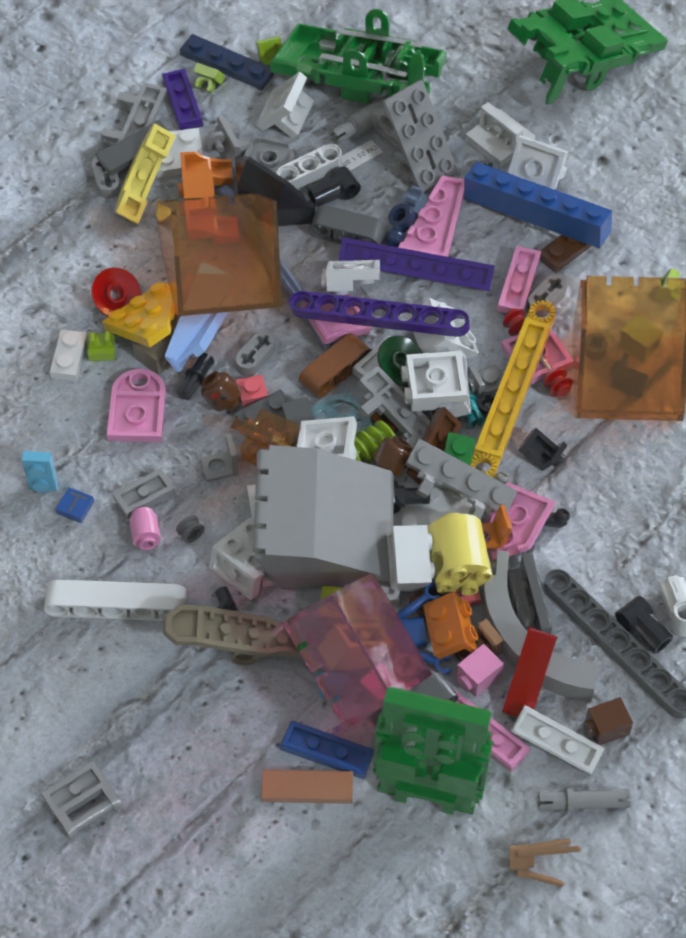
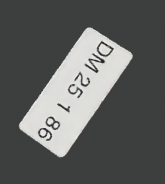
M370 140L342 155L341 166H346L351 171L382 154L383 151Z

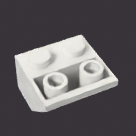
M429 298L422 304L426 306L452 308L450 306H447L443 302L440 303L431 298ZM411 314L407 316L409 320L412 318ZM428 316L424 322L426 324H435L439 319L436 316ZM455 319L450 325L458 328L463 326L465 321ZM470 329L467 334L461 337L413 332L417 344L423 353L450 352L461 349L466 358L475 357L479 354L475 344L476 338Z
M427 525L393 526L387 531L391 589L418 592L432 583V579L435 576L434 563L430 562L429 551L432 550L433 541L431 533H428Z

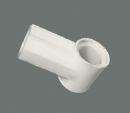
M677 575L670 576L659 583V590L671 619L670 628L672 632L678 636L686 637V620L681 618H686V584L683 578Z

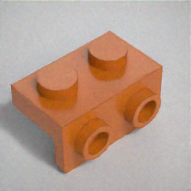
M451 592L423 605L434 656L442 659L463 649L468 650L470 653L477 649L476 641L478 640V635L471 624L470 616L472 615V610L466 599H462L454 592Z

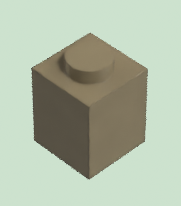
M165 337L152 347L134 342L135 359L160 375L165 369L168 370L172 367L165 358L170 340Z

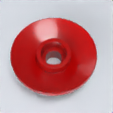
M111 267L101 271L95 277L91 286V296L94 305L107 317L113 311L129 304L132 298L141 295V288L137 279L127 270L118 267ZM110 291L115 292L116 299L111 298Z

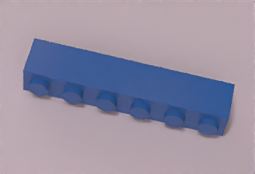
M476 162L464 177L465 199L599 249L612 232V210L479 162Z

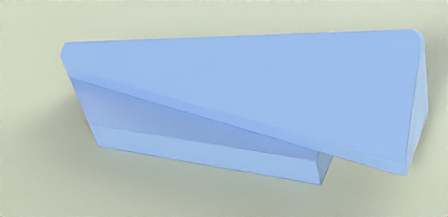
M200 265L165 353L166 360L176 373L182 370L189 356L195 355L198 358L206 351L234 304L227 293L237 281L235 275L208 265Z

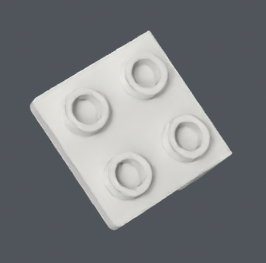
M248 518L212 547L209 569L249 600L254 599L259 594L262 576L267 573L255 559V553L258 552L253 551L254 530L266 528L254 526V519Z

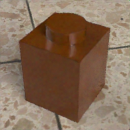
M621 697L588 708L583 725L588 737H593L596 744L603 745L630 735L633 721Z

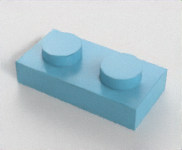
M23 451L22 464L29 490L37 492L57 491L58 479L52 453Z

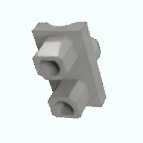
M218 116L216 119L218 122L217 127L209 131V136L205 142L206 146L211 151L217 150L221 152L224 159H231V164L235 165V157L238 155L245 156L249 143L247 139L238 140L241 132L237 122L228 123L225 116Z

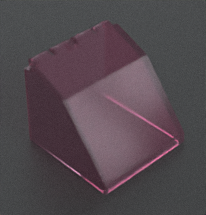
M373 573L301 610L281 622L271 631L273 637L287 630L296 646L307 641L309 646L299 652L311 673L321 667L325 672L315 678L327 700L335 695L339 696L340 700L332 704L331 707L340 722L327 729L330 734L343 731L382 708L387 688L395 687L408 691L432 675Z

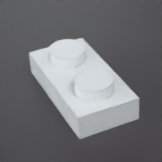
M60 331L50 369L51 379L78 380L88 340L87 332Z

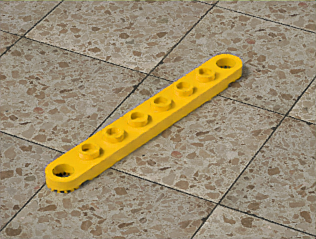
M538 300L530 306L472 456L470 466L476 469L479 463L489 464L491 468L488 472L485 471V474L492 478L495 477L555 321V307L547 300L546 302L544 300L539 302ZM545 310L549 315L545 319L543 317L540 319V317L537 318L535 313Z

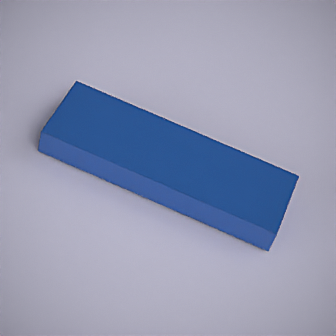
M293 720L290 721L280 745V750L338 771H353V776L363 780L374 756V749Z

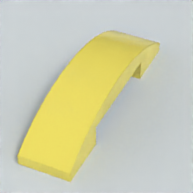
M155 123L151 126L124 180L115 209L116 214L135 224H139L148 202L146 201L147 195L162 160L168 156L176 135Z

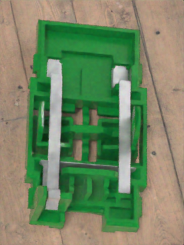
M372 9L365 18L366 32L348 28L333 30L298 23L270 61V72L294 76L301 72L307 78L315 80V83H320L322 79H325V85L341 87L342 99L370 103L374 94L382 95L383 91L387 90V97H390L419 80L424 82L429 95L430 85L429 82L424 81V77L439 78L441 70L446 63V51L422 46L423 43L390 36L389 17L380 9ZM374 18L381 20V28L374 26Z

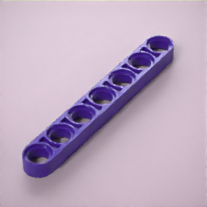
M298 291L289 299L292 314L304 319L452 337L464 336L470 329L469 316L460 309L308 291ZM305 300L309 302L308 306L303 309L295 307L298 301ZM326 303L335 306L329 312L320 310L321 306ZM356 306L360 308V311L355 315H349L346 313L347 309ZM376 310L386 311L385 316L381 318L372 316V313ZM402 313H410L412 318L408 321H401L398 319V316ZM428 316H436L439 319L435 324H426L424 322ZM455 319L465 321V324L458 328L450 325Z

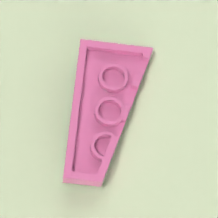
M441 176L428 197L427 204L420 210L416 222L413 226L411 225L405 240L400 243L398 248L449 257L465 193L464 179Z

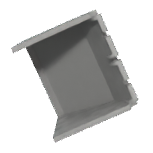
M269 445L268 449L257 451L256 471H268V475L259 474L256 476L255 499L267 500V502L259 501L255 503L254 526H266V529L254 530L253 551L258 552L255 553L257 562L282 589L390 582L387 531L393 527L394 474L392 471L317 448Z

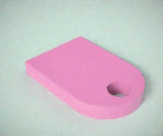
M133 369L121 374L115 380L111 392L107 428L108 441L162 442L166 390L165 384L158 374L147 369ZM138 379L147 381L143 386H135L133 384Z

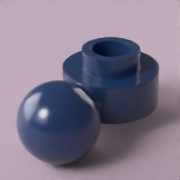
M397 204L389 212L388 221L393 226V229H390L385 235L387 246L398 247L405 240L402 231L408 229L415 220V212L407 204Z

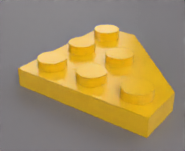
M164 282L153 284L150 290L132 298L129 304L113 311L108 318L103 320L102 324L105 331L144 346L152 347L171 333L172 327L170 322L174 320L176 313L175 302L179 300L180 296L177 288Z

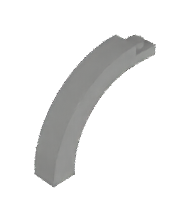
M498 550L496 561H491L490 563L493 578L484 583L482 587L485 619L491 623L504 640L502 654L516 668L527 630L515 615L508 595L509 551ZM553 651L542 687L560 696L591 702L594 693L596 663L574 660Z

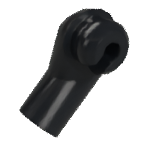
M564 508L557 509L556 512L550 513L544 526L562 528L567 525L570 513Z
M228 587L218 588L215 591L219 601L217 608L236 611V604Z

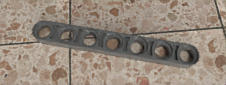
M561 569L550 571L546 576L544 585L547 594L669 715L674 718L686 717V708L676 709L671 703V700L675 697L683 698L686 701V688L566 571ZM559 578L565 582L566 586L562 589H556L551 586L550 581ZM572 598H581L585 602V606L577 609L571 606L569 601ZM593 617H599L604 620L605 626L595 628L590 624L589 620ZM613 637H620L625 641V646L615 648L610 644L609 640ZM641 657L646 665L643 668H635L631 665L630 659ZM654 677H661L665 680L666 687L662 689L655 688L650 680Z

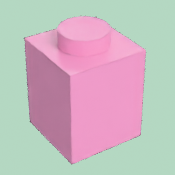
M483 644L458 664L457 682L463 690L470 691L477 697L502 677L504 663Z

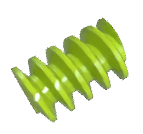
M378 420L374 423V426L369 425L365 428V431L360 430L356 433L354 445L357 451V461L362 462L361 460H364L367 464H371V455H373L383 439L395 436L392 429L385 422Z

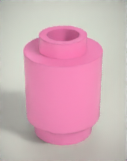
M149 507L135 509L131 513L129 520L133 544L142 550H151L161 541L157 515Z

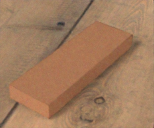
M262 770L261 801L352 804L353 771Z

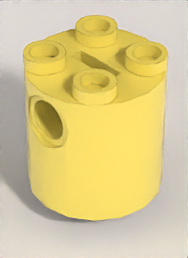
M448 513L427 527L433 541L432 550L429 552L431 562L434 563L435 567L434 577L437 592H462V595L470 596L479 591L478 587L493 578L480 519L469 514Z

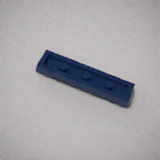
M194 34L180 48V56L217 69L222 74L261 91L274 76V73L270 72L269 66Z

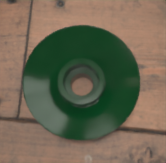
M391 336L379 346L377 353L378 364L395 384L407 387L408 382H402L401 366H406V355L422 354L423 352L411 339L404 336Z

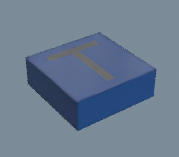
M68 487L56 507V513L82 523L94 503V498Z

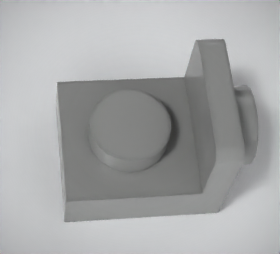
M496 364L477 371L474 365L468 367L469 389L471 393L474 392L477 399L484 392L497 393L503 375Z

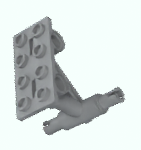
M422 80L416 81L390 97H381L348 116L344 124L329 131V137L336 135L331 138V141L338 145L351 136L358 137L374 128L402 151L404 159L398 163L400 174L407 181H414L416 187L423 189V192L435 186L442 175L450 177L457 172L456 164Z

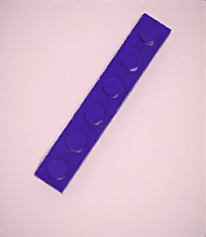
M344 237L342 238L338 261L380 260V271L489 292L495 265Z

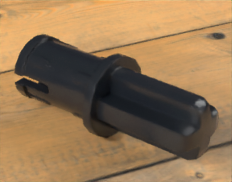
M201 354L192 368L186 370V377L177 389L180 399H191L215 362L212 356L204 363L208 354Z

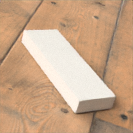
M526 705L523 707L511 730L512 734L590 776L605 749Z

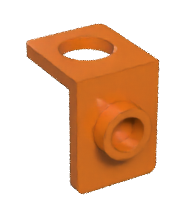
M500 505L493 522L481 524L483 531L490 536V541L486 543L487 550L503 548L512 531V524L505 505Z

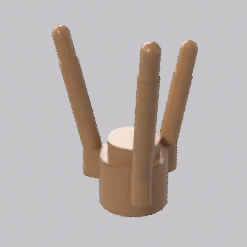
M570 839L509 845V871H517V878H530L563 887L565 885L564 881L528 871V868H534L535 856L580 852L581 847L564 846L571 844Z

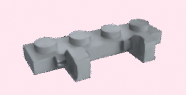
M143 82L138 94L131 95L120 92L116 101L117 109H126L129 112V116L124 128L120 129V131H109L104 127L101 133V144L110 147L155 122L167 95V88Z
M377 365L357 383V386L366 394L363 397L366 403L360 407L356 414L364 422L375 411L380 416L384 413L403 433L401 438L414 447L418 439L422 440L431 421L422 411L412 412L411 404H405L404 392Z
M421 439L416 441L405 463L406 466L417 471V477L422 480L415 494L426 499L434 484L439 487L443 485L468 498L467 501L472 504L468 514L476 516L478 519L481 518L483 513L487 515L491 511L497 513L500 505H505L508 512L518 492Z

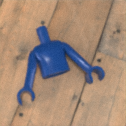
M432 582L426 586L423 595L392 616L389 630L382 631L387 641L391 642L393 649L398 655L407 654L414 659L436 666L438 673L446 676L451 673L452 669H441L439 664L450 661L448 656L438 659L436 656L413 649L427 647L423 616L405 618L428 601L431 602L441 597L440 595L431 596L428 593L431 589H437L436 583Z

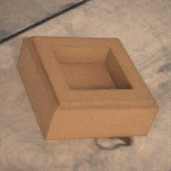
M487 619L483 620L478 624L477 634L486 642V646L498 656L502 654L504 640Z

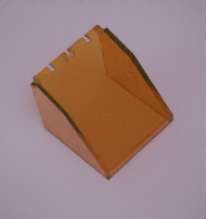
M260 194L234 195V205H230L229 195L208 197L209 207H205L204 197L183 199L184 209H179L178 199L156 201V217L161 254L177 316L283 307L277 201Z
M587 276L586 280H580L572 326L575 418L683 421L686 403V278H666V287H661V277H639L638 286H634V277L611 276V285H607L606 276Z

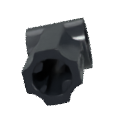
M342 166L335 169L331 173L330 178L307 187V194L315 204V207L318 208L340 197L344 200L354 198L360 192L361 185L349 168Z
M641 596L635 597L615 612L617 622L629 633L633 632L653 654L661 652L673 639V635L654 616L651 605Z

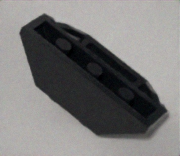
M240 155L235 157L238 200L244 208L254 211L264 221H269L275 226L311 224L315 215V204L311 200H306L304 195L289 181L253 158Z

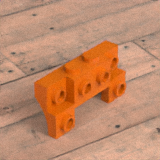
M196 151L180 152L183 182H178L179 198L184 197V202H179L181 217H186L188 240L213 238L214 245L239 243L237 217L216 216L214 186L233 184L231 159L210 158Z

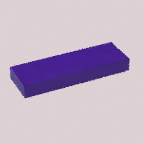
M181 69L162 73V80L165 88H167V95L179 130L203 127V119L186 70Z

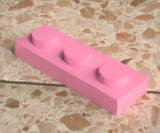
M516 246L497 311L507 313L512 309L525 310L541 258V251Z

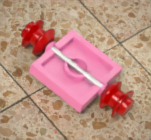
M524 309L508 311L502 322L505 328H509L508 333L512 336L501 341V349L508 359L511 357L526 318ZM553 329L550 331L531 384L545 379L543 385L546 388H551L549 391L550 396L563 397L570 392L573 385V380L565 377L567 376L566 369L573 367L574 360Z

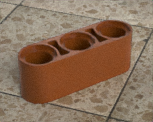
M350 333L306 366L298 380L317 398H323L353 374V366L372 349L354 334Z

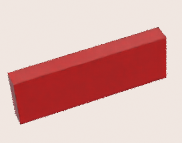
M529 627L504 703L503 713L519 717L525 705L535 710L558 638L557 636Z

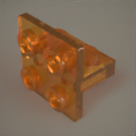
M261 409L255 421L247 418L245 422L235 418L230 428L246 437L240 447L242 460L257 466V451L268 449L269 445L291 447L301 426Z

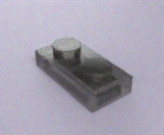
M519 568L510 569L507 573V588L511 606L522 626L528 631L532 620H535L534 606L532 603H528L526 597L529 594L526 578H521Z

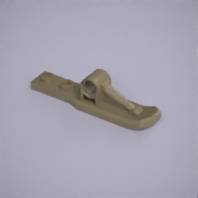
M178 605L164 618L163 635L174 645H195L225 650L231 654L232 662L238 665H252L260 657L274 655L324 663L320 654L297 651L298 627L283 625L270 617L203 605ZM308 630L305 634V641L309 646L314 647L318 642L317 634L313 630Z

